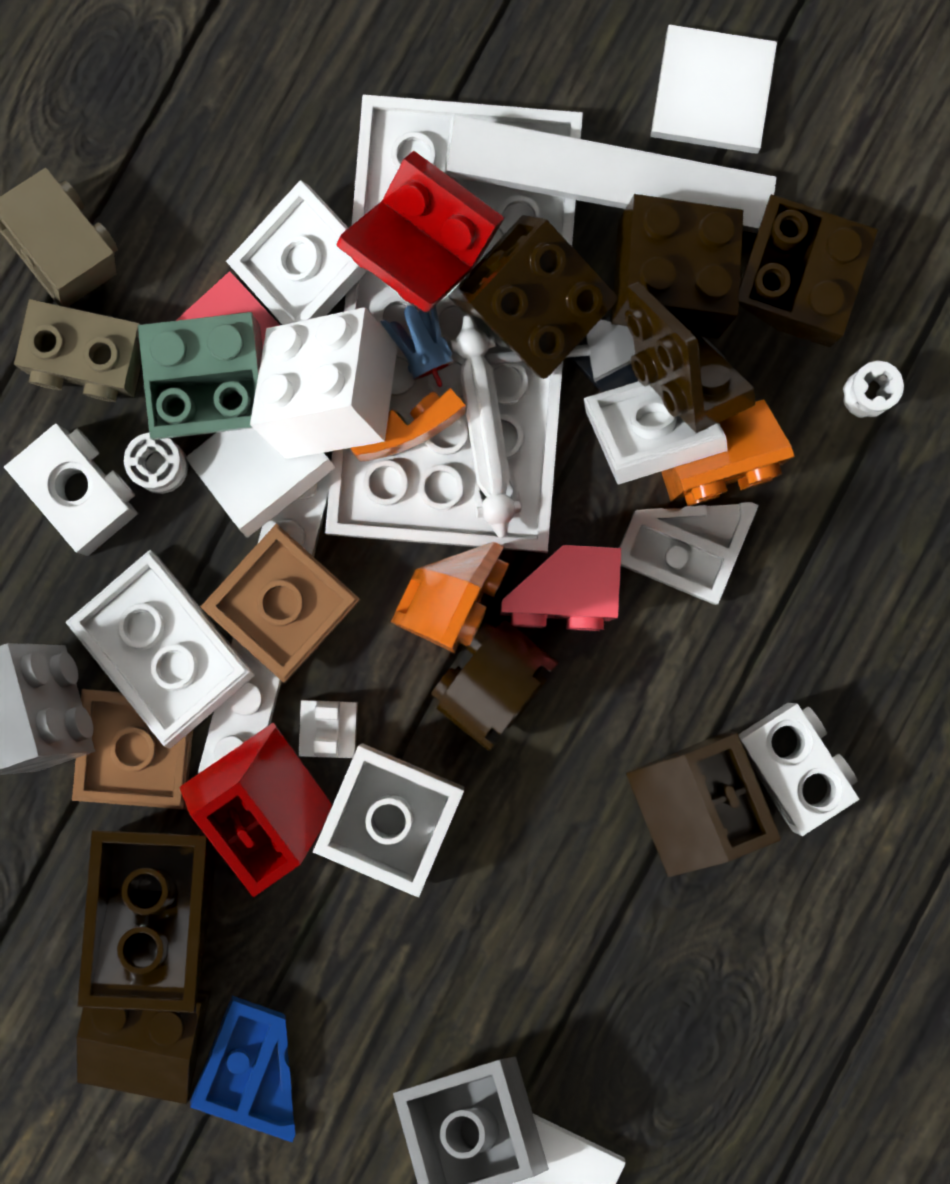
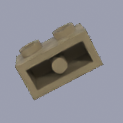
M44 168L0 196V232L57 305L69 307L117 275L114 253L118 249L113 238L101 223L98 222L92 226L83 215L81 210L84 209V205L70 183L66 180L58 183L48 169Z
M29 299L14 365L25 373L30 374L29 383L44 388L62 390L63 383L67 382L84 386L83 395L103 401L116 402L118 394L134 397L142 364L138 325L140 324Z

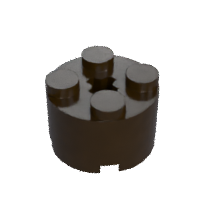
M506 620L499 626L494 622L491 624L485 623L474 636L470 646L468 645L466 650L473 654L463 669L460 666L456 669L450 668L431 693L432 696L439 700L436 709L488 751H491L500 741L492 732L495 730L501 735L506 727L510 729L546 683L547 679L539 673L541 669L545 667L551 672L559 664V661Z

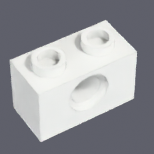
M55 423L6 464L4 468L74 551L89 556L138 514L128 502L135 494L114 470L108 475L103 473L92 460L99 454L98 450L78 428L70 434L68 430ZM84 473L88 479L86 494L77 501H69L65 495L67 480L74 474Z

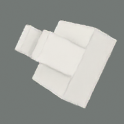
M301 700L299 756L353 758L356 752L358 702Z

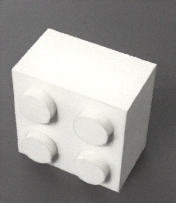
M365 307L266 328L250 425L285 459L385 442L398 345Z
M362 743L357 747L313 853L419 898L463 795L464 787Z

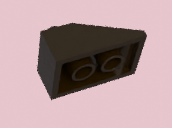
M92 830L77 1007L196 1012L213 895L216 848L206 836Z

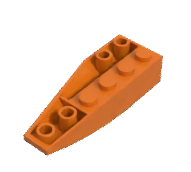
M491 542L417 568L391 622L453 653L456 652L459 643L470 646L483 621L487 608L479 603L482 595L485 593L491 597L495 596L509 564L500 560L504 546Z

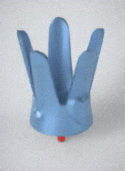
M436 305L431 309V316L429 312H424L421 309L418 312L413 306L405 308L404 316L412 339L400 323L396 321L390 323L386 320L380 321L407 358L409 363L408 371L412 374L413 379L418 380L433 374L437 386L442 387L443 383L438 371L453 364L454 361L451 358L452 352L446 339L441 336Z

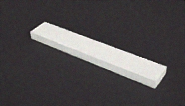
M454 115L451 121L444 171L450 177L626 209L634 194L744 210L743 231L756 234L769 196L771 194L774 195L776 184L775 176Z

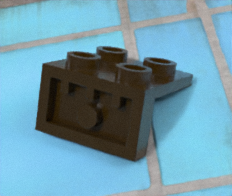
M522 215L448 296L462 312L481 318L538 377L543 379L548 378L617 302V295L547 219Z
M639 282L627 287L629 310L625 312V320L633 336L635 354L631 356L632 369L636 378L643 386L650 385L661 397L665 408L673 417L680 416L695 433H698L755 406L754 387L694 329L689 331Z

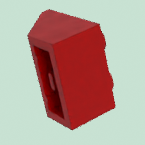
M274 722L179 787L192 819L253 897L301 865L322 830L333 806Z

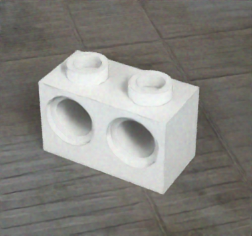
M786 703L738 734L754 773L792 832L804 836L859 800L851 787L858 782L854 772L840 754L834 757L831 756L821 740L822 737L827 735V732L810 707L802 710L798 703ZM789 726L796 734L797 746L789 756L779 757L772 748V736L780 727ZM819 773L826 780L827 793L820 802L809 804L803 797V784L809 776Z

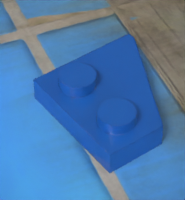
M232 996L190 1100V1108L293 1143L296 1134L285 1015Z

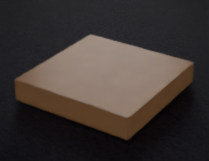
M276 523L200 607L283 683H286L361 599Z
M82 689V706L89 713L93 723V735L91 738L95 752L76 758L72 801L185 809L186 804L179 787L189 781L193 730L169 749L162 745L121 692Z

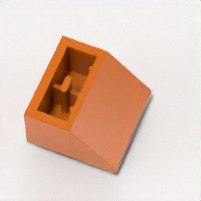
M764 399L756 401L755 406L719 422L726 435L728 451L661 471L671 502L685 498L687 506H694L720 497L719 494L728 491L727 484L738 481L740 490H746L768 483L773 480L772 478L782 475L780 466L795 456L791 444Z

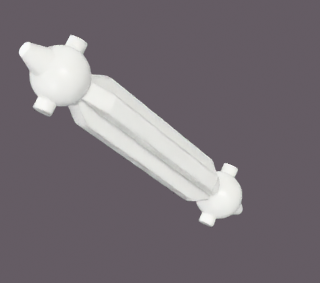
M469 315L464 316L462 330L456 340L449 341V348L451 352L457 351L465 359L460 373L466 405V416L477 484L486 496L482 506L475 507V515L477 518L483 517L487 523L492 525L498 538L507 537L509 522L512 520L514 513L521 512L520 501L513 502L505 494L510 481L494 373L484 357L488 348L495 347L494 336L487 337L477 327L473 317Z

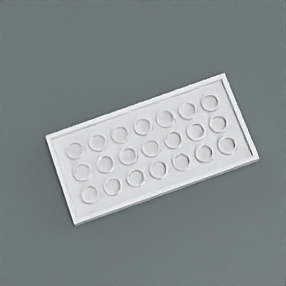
M363 95L352 225L382 201L403 159L411 152L416 151L441 171H445L451 121L454 115L581 139L583 112ZM451 177L505 217L480 261L522 215L547 219L572 246L576 200ZM368 270L346 293L344 312L365 307L381 326L380 321L386 320L389 323L396 321L402 325L412 339L404 311L407 306L415 307L418 312L420 308L405 301L396 290ZM461 281L436 304L441 336L446 339L448 345L449 341L456 340L461 332L464 316L470 315L462 312L448 297ZM471 315L477 327L487 337L494 336L495 347L488 348L486 354L512 352L509 346L481 318ZM397 346L389 411L393 409L408 426L414 421V418L409 414L411 410L433 391L441 397L451 388L464 403L460 373L465 359L457 351L452 352L451 358L454 363L438 371L443 383L442 387H438L433 374L414 380L412 374L408 371V360ZM563 361L546 379L538 377L524 362L490 365L494 373L510 481L505 494L513 502L520 501L521 512L514 513L512 520L509 522L507 537L498 538L492 525L487 523L483 517L477 518L475 515V507L482 506L486 496L477 484L466 413L434 437L415 447L384 458L360 462L350 448L332 451L331 463L335 466V469L330 472L325 534L467 547H480L496 542L504 546V550L547 553Z

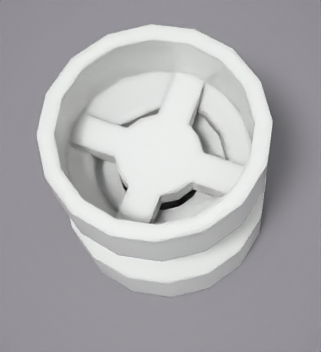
M149 433L141 434L133 439L125 450L124 466L126 473L133 482L152 493L164 494L174 491L182 485L188 473L186 454L179 445L169 438L151 440Z

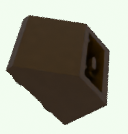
M771 194L739 287V306L778 331L830 348L844 335L878 229Z
M726 731L626 772L668 877L726 863L781 840L738 733Z

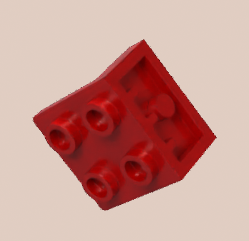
M413 151L403 159L382 201L340 235L336 246L349 255L358 266L369 270L396 290L405 301L416 305L424 312H429L478 264L505 217L416 151Z

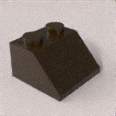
M199 989L196 1012L194 1013L83 1007L77 1034V1082L187 1104L211 992Z

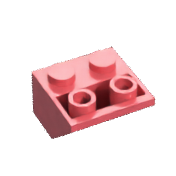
M561 546L501 601L499 616H511V625L521 628L546 627L547 618L567 619L566 630H604V621L618 618L621 548Z

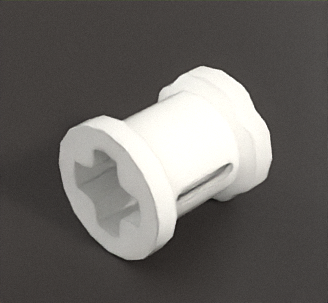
M874 361L867 363L851 375L844 384V405L850 413L860 418L879 416L897 404L903 395L904 383L902 375L895 366L888 362ZM874 380L880 385V388L876 393L877 397L870 400L864 393L869 387L868 383Z

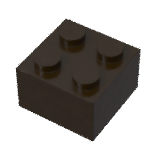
M634 194L618 221L613 292L617 295V302L612 306L611 324L627 326L625 320V312L629 310L627 287L639 282L689 331L694 329L701 337L719 339L738 316L744 210Z

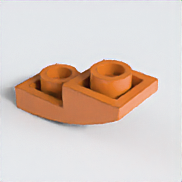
M451 388L441 397L433 391L411 410L409 414L414 418V421L408 426L391 409L388 414L385 442L352 447L350 449L360 462L400 453L423 443L452 425L466 413V405Z

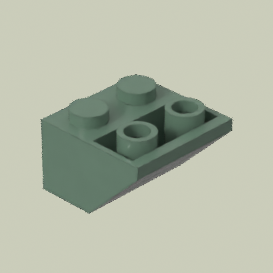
M252 312L138 325L151 440L253 428L250 425L263 350L260 324Z

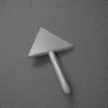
M600 319L586 335L587 345H577L566 357L590 356L593 379L596 382L631 364V356L635 354L633 336L627 326L614 325L609 321ZM513 351L490 353L484 356L490 365L523 362Z

